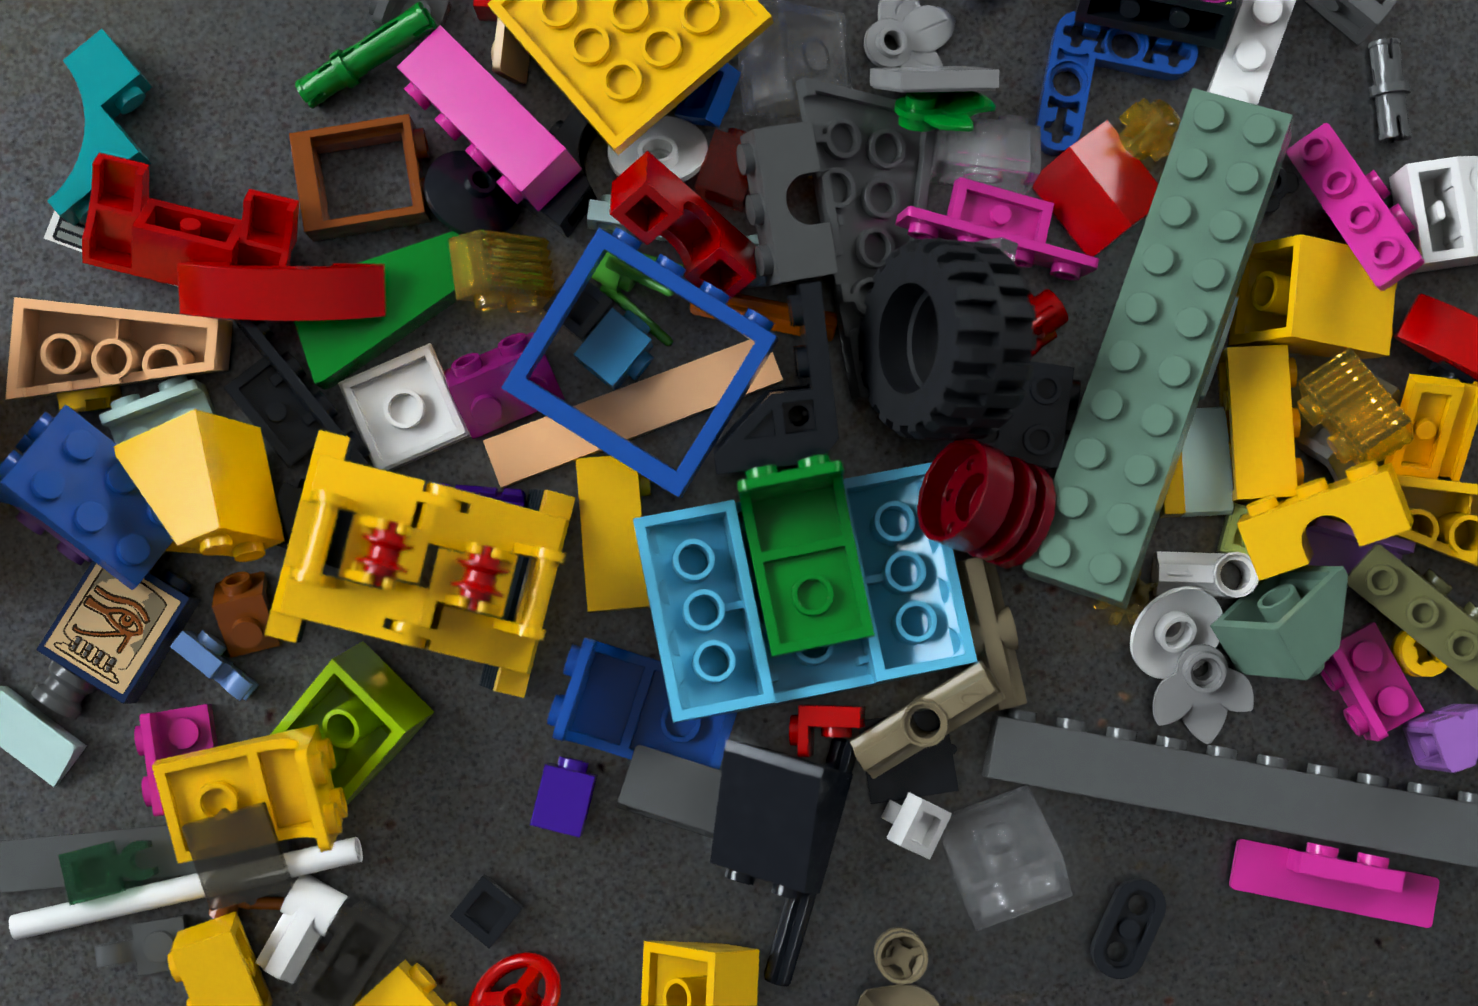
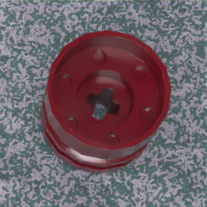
M975 439L956 440L951 442L936 456L925 474L919 491L917 507L920 529L930 540L956 550L968 552L973 557L1008 569L1023 564L1038 550L1047 536L1055 513L1056 492L1052 478L1043 468L1026 463L1018 457L1005 455L1003 451Z

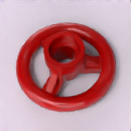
M524 952L510 955L495 963L483 974L473 989L468 1006H558L561 994L560 975L555 965L540 954ZM527 968L516 984L509 985L503 991L490 992L493 986L508 973L517 969ZM542 977H544L546 985L544 999L537 993L539 981Z

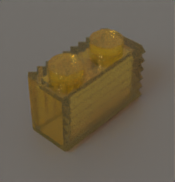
M480 229L449 238L448 243L456 301H474L475 309L477 310L496 309L506 304L508 312L511 313L528 312L538 309L537 301L551 298L556 293V290L552 288L555 281L551 278L554 271L549 268L552 263L548 258L551 251L547 249L550 241L542 237Z
M1349 347L1298 381L1301 399L1297 401V405L1301 413L1313 427L1319 423L1325 427L1331 435L1326 439L1327 443L1341 463L1346 464L1350 460L1354 465L1369 460H1376V463H1378L1379 461H1384L1387 456L1393 455L1396 450L1402 449L1405 444H1410L1414 439L1412 421L1409 416L1404 413L1396 400L1379 383L1378 379L1374 377L1352 348Z

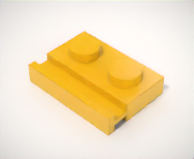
M1409 374L1384 464L1391 462L1397 475L1438 479V476L1450 477L1452 481L1460 482L1478 423V382L1474 381L1473 384L1461 383L1459 379Z

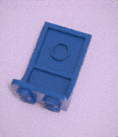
M65 405L55 417L45 411L16 444L15 448L22 452V454L20 455L13 449L4 461L0 463V502L16 506L38 518L129 589L133 590L140 584L169 547L173 538L117 459L114 446L117 445L68 405Z
M586 637L583 640L582 646L572 645L563 671L564 675L571 677L566 695L556 694L547 719V725L555 727L552 738L578 743L630 760L632 759L635 747L643 745L719 770L727 739L729 740L737 713L673 723L661 661Z

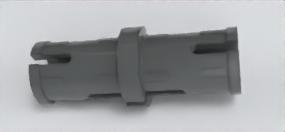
M1383 38L1372 41L1367 45L1370 53L1373 86L1369 88V97L1376 104L1379 143H1388L1390 138L1392 143L1412 138L1406 96L1411 93L1410 83L1404 81L1400 50L1401 39L1391 38L1390 43L1387 44L1388 39Z

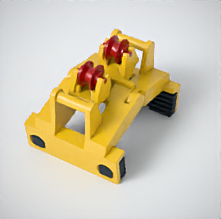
M319 430L265 635L294 643L302 642L307 620L484 663L480 686L496 692L524 698L539 640H544L546 630H542L558 564H563L565 553H562L575 497L550 490L530 489L524 508L436 483L427 482L426 485L424 480L349 462L354 445L350 437ZM339 509L352 512L354 516L338 576L382 587L383 590L322 575ZM428 544L442 547L438 551L429 589L396 580L397 578L418 584ZM518 555L520 556L519 562H518V566H517V570H516L515 577H514V581H513V585H512V589H511V593H510V597H509V601H508V605H507V608H506L504 620L498 619V618H494V617H490V616H486V615H482V614H478V613H474V612H470V611H466V610H462V609H458V608H454V607H450V606H446V605H442V604H438V603H437V602H442V603H446V604H450V605H454V606H458V607H462V608H466V609H470V610H474V611H478V612H482V613H486V614H490V615L502 617V616H503V613H504V609H505V605H506V601H507V597H508V593H509L511 581H512V578H513V574H514V570H515L517 558H518ZM387 618L391 619L389 629L384 628Z

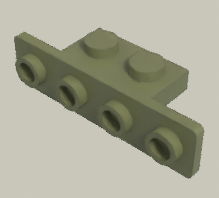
M1375 544L1350 571L1347 585L1478 691V607L1471 601H1468L1462 607L1448 596L1453 587L1429 568L1422 575L1414 567L1411 566L1409 568L1381 544Z

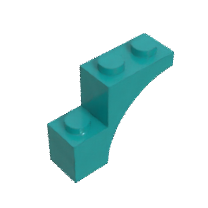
M100 29L63 59V62L72 73L81 94L85 117L84 137L72 172L58 191L47 201L60 217L73 226L79 222L85 223L87 220L92 188V163L99 152L151 164L149 159L114 118L120 113L127 114L139 107L145 99V93L152 86L103 29Z

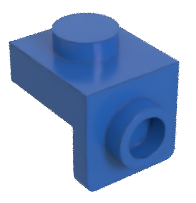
M726 63L679 103L674 115L692 124L719 127L729 109L731 97L742 72Z

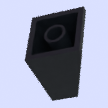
M727 739L723 755L710 863L726 868L724 877L736 882L754 885L755 878L773 883L771 892L786 898L801 901L803 893L820 894L853 774L765 747Z

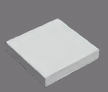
M431 343L338 382L362 441L371 453L369 457L376 469L388 472L471 437L448 389L443 368Z

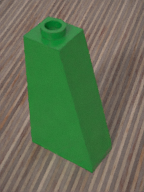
M452 231L357 263L385 264L386 315L383 317L294 321L314 384L323 390L334 387L338 382L350 376L477 288L478 283L474 272L482 270V265L474 242L464 243L461 235Z

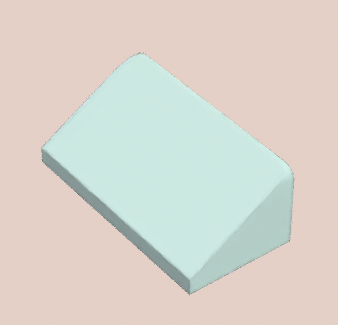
M0 686V747L50 785L57 787L87 745L10 687Z

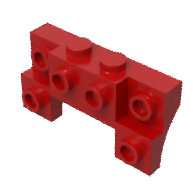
M99 152L92 163L90 204L82 236V263L178 286L177 263L179 261L231 262V265L290 266L291 252L297 242L299 200L249 189L243 199L242 220L149 198V164Z

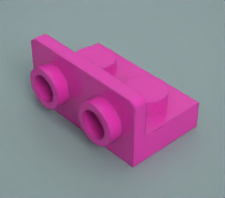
M1369 622L1343 636L1340 641V648L1325 662V667L1320 672L1328 687L1334 692L1339 690L1348 708L1344 709L1343 713L1353 732L1359 737L1364 735L1366 740L1381 741L1388 737V731L1425 712L1375 622Z
M212 704L139 715L140 725L135 727L134 739L138 754L145 756L147 776L142 778V795L145 805L147 807L152 806L154 817L165 814L152 769L153 763L156 760L218 747Z

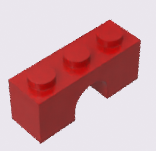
M646 151L612 182L610 215L647 246L659 235L665 238L680 255L686 269L684 278L691 284L700 288L702 283L706 281L729 295L731 299L756 278L754 257L756 245L649 151Z

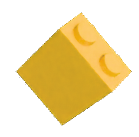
M1303 234L1256 243L1251 251L1236 297L1239 299L1230 326L1228 345L1234 347L1288 345V353L1349 360L1390 356L1397 283L1384 291H1380L1347 244Z
M194 409L114 446L117 459L178 546L201 550L203 555L223 554L233 556L237 562H248L264 557L266 549L285 541L261 427Z

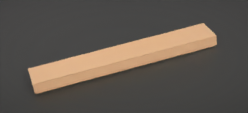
M749 339L573 407L630 441L714 409L755 342ZM773 352L769 355L744 397L783 382ZM547 416L483 440L500 488L502 489L576 461V458H585L602 451Z

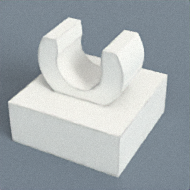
M909 792L903 805L889 800L881 818L893 824L886 839L930 860L952 813Z

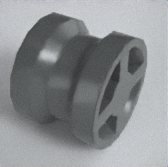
M52 660L48 666L50 675L44 683L36 685L32 691V696L51 710L67 718L77 719L82 711L80 703L86 695L94 693L97 687Z

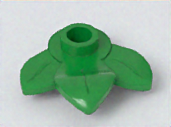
M974 91L907 92L905 97L895 101L894 111L899 116L898 124L907 130L927 132L941 129L971 132L974 126L970 117L979 113L995 112L996 105L987 96Z

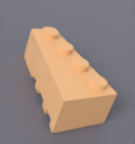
M14 297L5 400L38 398L70 391L122 386L171 379L178 376L228 371L233 320Z

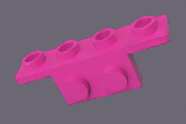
M1329 123L1322 124L1287 149L1286 154L1380 291L1388 289L1424 264L1423 257L1407 236L1409 232L1415 229L1398 203L1390 209L1386 206L1383 199L1391 195L1390 191L1375 170L1366 175L1363 173Z
M959 177L954 181L947 216L908 206L897 215L895 223L898 227L908 229L907 234L915 239L942 238L945 240L991 244L1007 255L1017 267L1030 268L1033 264L1050 268L1052 276L1063 280H1079L1080 277L1097 270L1100 260L1093 256L1046 244L1054 203Z
M1238 839L1236 842L1229 886L1234 890L1424 928H1430L1433 924L1440 883L1436 877L1388 868L1390 858L1358 852L1357 861L1337 858L1339 848L1307 842L1306 851L1246 839Z

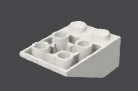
M1456 156L1409 163L1391 175L1389 181L1393 204H1399L1415 227L1407 236L1424 259V264L1410 274L1478 264V156Z

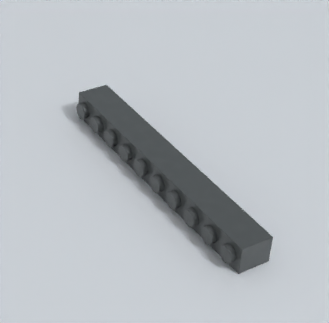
M1008 708L1006 709L1005 717L992 715L982 776L1478 868V794L1459 791L1456 801L1439 798L1440 787L1408 782L1407 791L1388 788L1390 778L1358 772L1357 782L1338 779L1339 769L1308 763L1307 772L1303 773L1287 770L1289 759L1258 754L1255 764L1238 761V750L1207 745L1206 754L1186 751L1188 741L1157 735L1156 745L1136 742L1138 732L1107 726L1106 736L1086 733L1087 722L1057 717L1054 727L1037 724V713Z

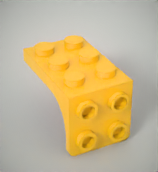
M311 725L156 760L152 765L178 864L302 837L316 838L321 853L331 851L338 834L342 833L343 818L348 817V807L343 788H334L330 769L336 767L335 754L331 740L329 738L322 739L319 725Z

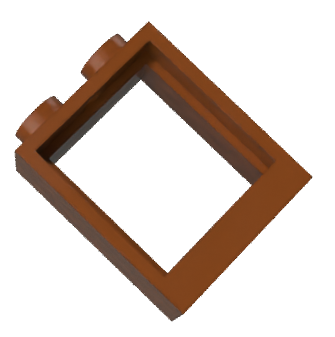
M409 114L289 133L304 233L313 242L431 223L429 206L424 195L425 177L421 161L423 158H429L427 137L424 128L416 129V125ZM403 141L413 206L330 219L320 154Z

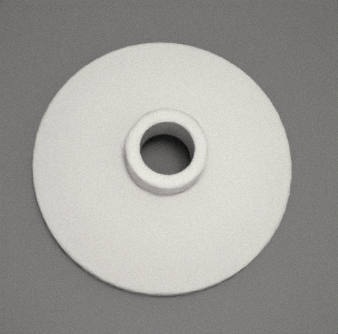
M664 116L620 155H617L609 145L607 150L609 165L617 176H620L646 151H649L683 182L696 175L702 169L708 157L707 140L702 131L686 120L671 116Z
M1191 586L1174 588L1157 596L1139 614L1131 632L1130 651L1136 665L1151 677L1165 679L1176 672L1177 661L1187 648L1197 644H1206L1216 648L1219 640L1210 625L1223 614L1221 606L1207 591ZM1206 661L1197 662L1193 667V671L1199 668Z

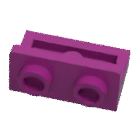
M535 332L527 335L525 333H515L507 336L498 343L497 348L480 355L478 353L463 355L451 364V368L444 371L448 389L472 439L537 412L536 409L501 388ZM544 354L530 380L560 399L565 400L549 361Z

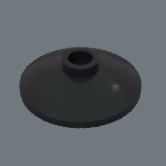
M465 150L451 151L439 156L433 161L426 172L424 195L429 208L441 223L460 235L474 239L498 237L506 233L514 225L521 210V202L516 204L496 183L502 175L494 167L485 172Z

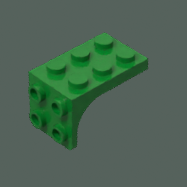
M816 455L798 461L799 468L778 472L776 465L757 467L746 471L747 479L737 482L772 658L875 636L844 487L843 464L841 460L830 462L829 455Z

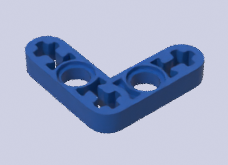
M1075 11L1065 14L1059 20L1052 35L1034 126V141L1037 147L1047 155L1059 156L1078 141L1082 131L1094 66L1166 81H1176L1183 78L1195 65L1198 58L1197 45L1074 21ZM1073 25L1082 27V36L1093 39L1097 38L1100 29L1107 31L1101 43V53L1094 51L1098 43L1097 41L1086 39L1081 42L1079 47H1074L1071 45V37L1063 35V33H1069ZM1119 34L1132 36L1138 44L1137 54L1131 58L1117 56L1111 47L1112 39ZM1149 39L1155 41L1151 49L1152 51L1163 53L1171 45H1175L1178 47V55L1185 57V59L1179 61L1176 67L1168 65L1169 57L1153 53L1149 63L1143 61L1149 48ZM1062 71L1075 74L1080 82L1079 92L1073 96L1059 94L1053 85L1054 76ZM1048 102L1056 107L1049 108ZM1058 108H1076V113L1068 109L1063 119L1062 129L1069 132L1070 136H1064L1060 143L1052 142V133L1044 131V127L1050 128L1056 119Z

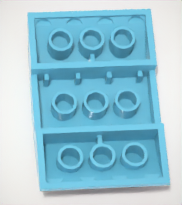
M933 462L844 479L849 516L875 636L774 658L771 655L740 502L729 500L633 519L673 723L851 691L977 662L953 548L928 539L919 525L917 515L919 491L925 474Z

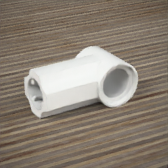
M1155 551L1151 565V584L1154 596H1159L1174 588L1191 586L1207 591L1214 598L1232 599L1250 594L1256 588L1259 581L1250 556L1241 552ZM1227 562L1235 564L1241 571V583L1234 590L1226 587L1221 581V569Z
M310 874L299 876L281 906L280 912L283 915L255 963L263 971L279 980H284L291 984L296 983L322 936L326 937L337 922L349 897Z

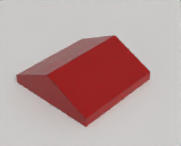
M1108 120L1068 147L1028 182L1041 200L1054 203L1053 216L1085 255L1093 257L1148 215L1158 187V182Z

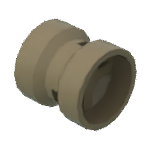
M903 927L889 928L881 933L875 942L873 950L875 962L882 975L890 982L900 985L911 984L921 978L926 971L928 964L927 949L919 936L910 929Z

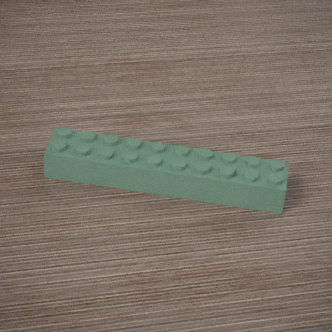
M1192 88L1053 481L1056 502L1051 526L1038 550L1023 565L1022 569L1029 577L1127 609L1292 137V114Z

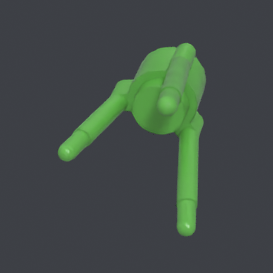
M607 252L591 278L601 283L600 290L625 311L630 310L651 328L649 332L664 345L671 346L673 339L620 291L623 289L630 292L636 282L666 296H673L674 293ZM642 253L648 258L652 259L653 261H656V259L658 258L652 255Z

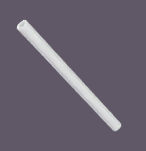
M358 837L335 841L331 851L321 853L317 845L22 912L10 916L9 930L14 940H20L362 862V847Z

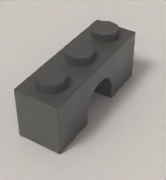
M812 120L756 128L740 136L741 144H738L736 151L737 163L741 174L747 175L750 195H747L745 201L746 214L749 223L752 226L756 225L759 246H756L754 251L755 264L759 275L765 276L766 287L822 278L839 273L830 222L815 225L801 223L792 216L786 203L787 189L793 180L807 178L821 171Z

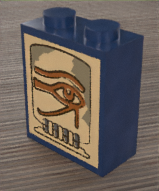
M92 561L36 650L123 704L137 703L170 651V645L182 632L201 599L189 592L193 586L191 582L168 569L165 570L163 575L151 569L140 584L131 590L96 562Z

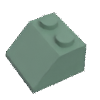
M1305 565L1258 581V585L1253 592L1240 597L1210 627L1238 672L1244 675L1298 680L1311 679L1324 669L1325 662L1340 648L1348 573L1343 566Z

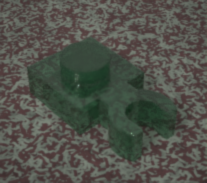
M143 839L132 842L119 855L117 854L114 840L59 854L58 857L69 905L126 891L123 876L141 881L158 874V866L141 869L135 863L136 853L139 850L152 847V840Z

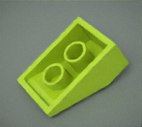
M362 641L334 657L271 734L318 724L322 739L329 738L333 746L336 767L330 769L334 788H343L348 805L409 743L434 714V711Z

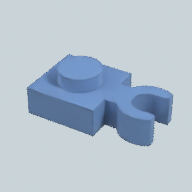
M204 629L199 634L195 631L183 630L170 645L174 651L209 679L217 681L239 701L242 699L247 701L259 686L253 678L234 666V662L223 654L227 649L226 645Z

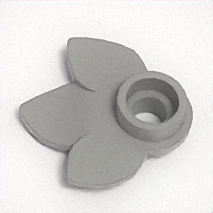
M880 0L878 4V21L868 28L864 37L865 53L872 63L881 68L943 66L935 50L943 46L952 36L956 23L955 17L941 7L933 5L920 6L919 0ZM885 35H890L894 38L897 44L896 50H890L886 47L884 43Z
M1197 644L1187 648L1180 655L1176 664V672L1159 683L1152 704L1153 716L1156 724L1159 726L1168 725L1182 719L1188 730L1196 738L1208 745L1212 743L1222 729L1228 710L1233 712L1253 710L1254 694L1247 677L1234 669L1228 668L1227 661L1219 650L1210 645ZM1199 661H1207V672L1201 677H1195L1193 675L1194 665Z

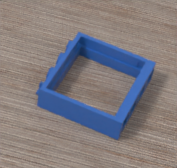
M616 227L612 234L598 228L501 388L670 493L682 498L779 339L770 332L774 323L750 308L746 310L744 315L726 305L730 299L729 295L706 281L702 283L700 288H697L682 278L686 272L685 268L662 254H659L656 261L648 258L638 251L642 242L620 228ZM607 252L755 342L677 470L530 380L537 365Z

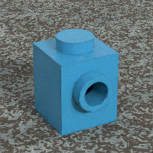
M611 308L573 355L579 364L612 391L620 388L629 376L633 380H637L654 359L649 354V351L653 348L652 339L647 336L651 328L630 310H627L622 316L614 308Z

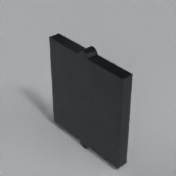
M933 710L914 712L915 722L921 729L933 731L940 727L939 716ZM887 717L865 720V727L858 728L859 734ZM950 734L945 735L938 744L922 749L875 779L865 771L870 804L889 802V800L906 799L909 792L922 797L959 791L953 754L956 753L957 747L951 744Z

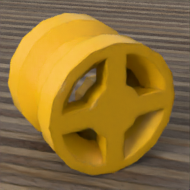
M1404 630L1394 637L1390 650L1405 675L1410 677H1433L1441 674L1448 667L1431 652H1429L1430 657L1427 654V649Z

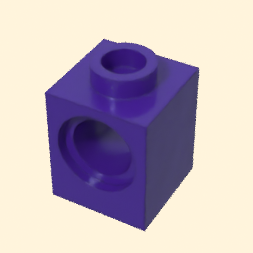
M559 756L557 764H545L530 821L531 826L579 838L583 835L598 777L597 774L587 772L588 762Z

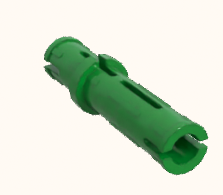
M418 1L404 13L382 25L353 46L348 47L344 51L337 49L329 55L330 60L313 72L295 81L296 89L304 102H308L309 107L314 109L327 100V98L347 86L354 88L360 84L361 77L405 50L417 40L433 32L437 25L427 8H424L423 4Z

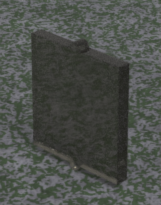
M265 802L230 812L227 808H222L216 816L187 823L181 827L210 911L242 902L254 905L260 897L289 890L294 886Z

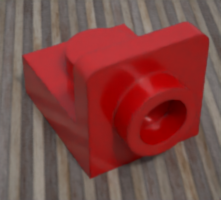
M799 705L798 715H791L790 745L798 746V757L813 756L815 727H822V737H852V728L865 727V706Z

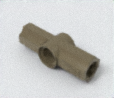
M979 558L956 562L977 662L982 660L986 667L990 669L1005 696L1003 701L983 713L1027 704L1015 652L1019 649L1016 626L1009 606L1004 604L996 566Z
M980 660L928 693L918 695L907 706L851 739L850 744L854 750L855 757L864 771L875 779L922 749L938 744L945 735L1003 701L1005 696L990 669ZM921 708L933 710L939 716L940 727L933 731L921 729L915 722L914 712Z

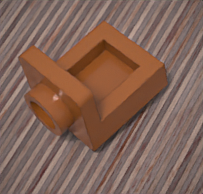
M244 571L236 572L215 584L212 609L230 658L280 646L281 639L265 635L271 606L266 594L267 578L264 571L252 574Z

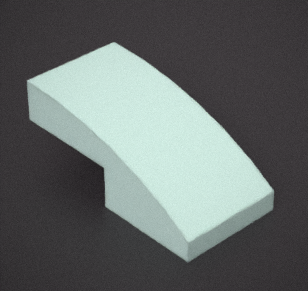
M1224 407L1197 408L1182 449L1186 513L1181 517L1232 515L1233 513L1232 467Z

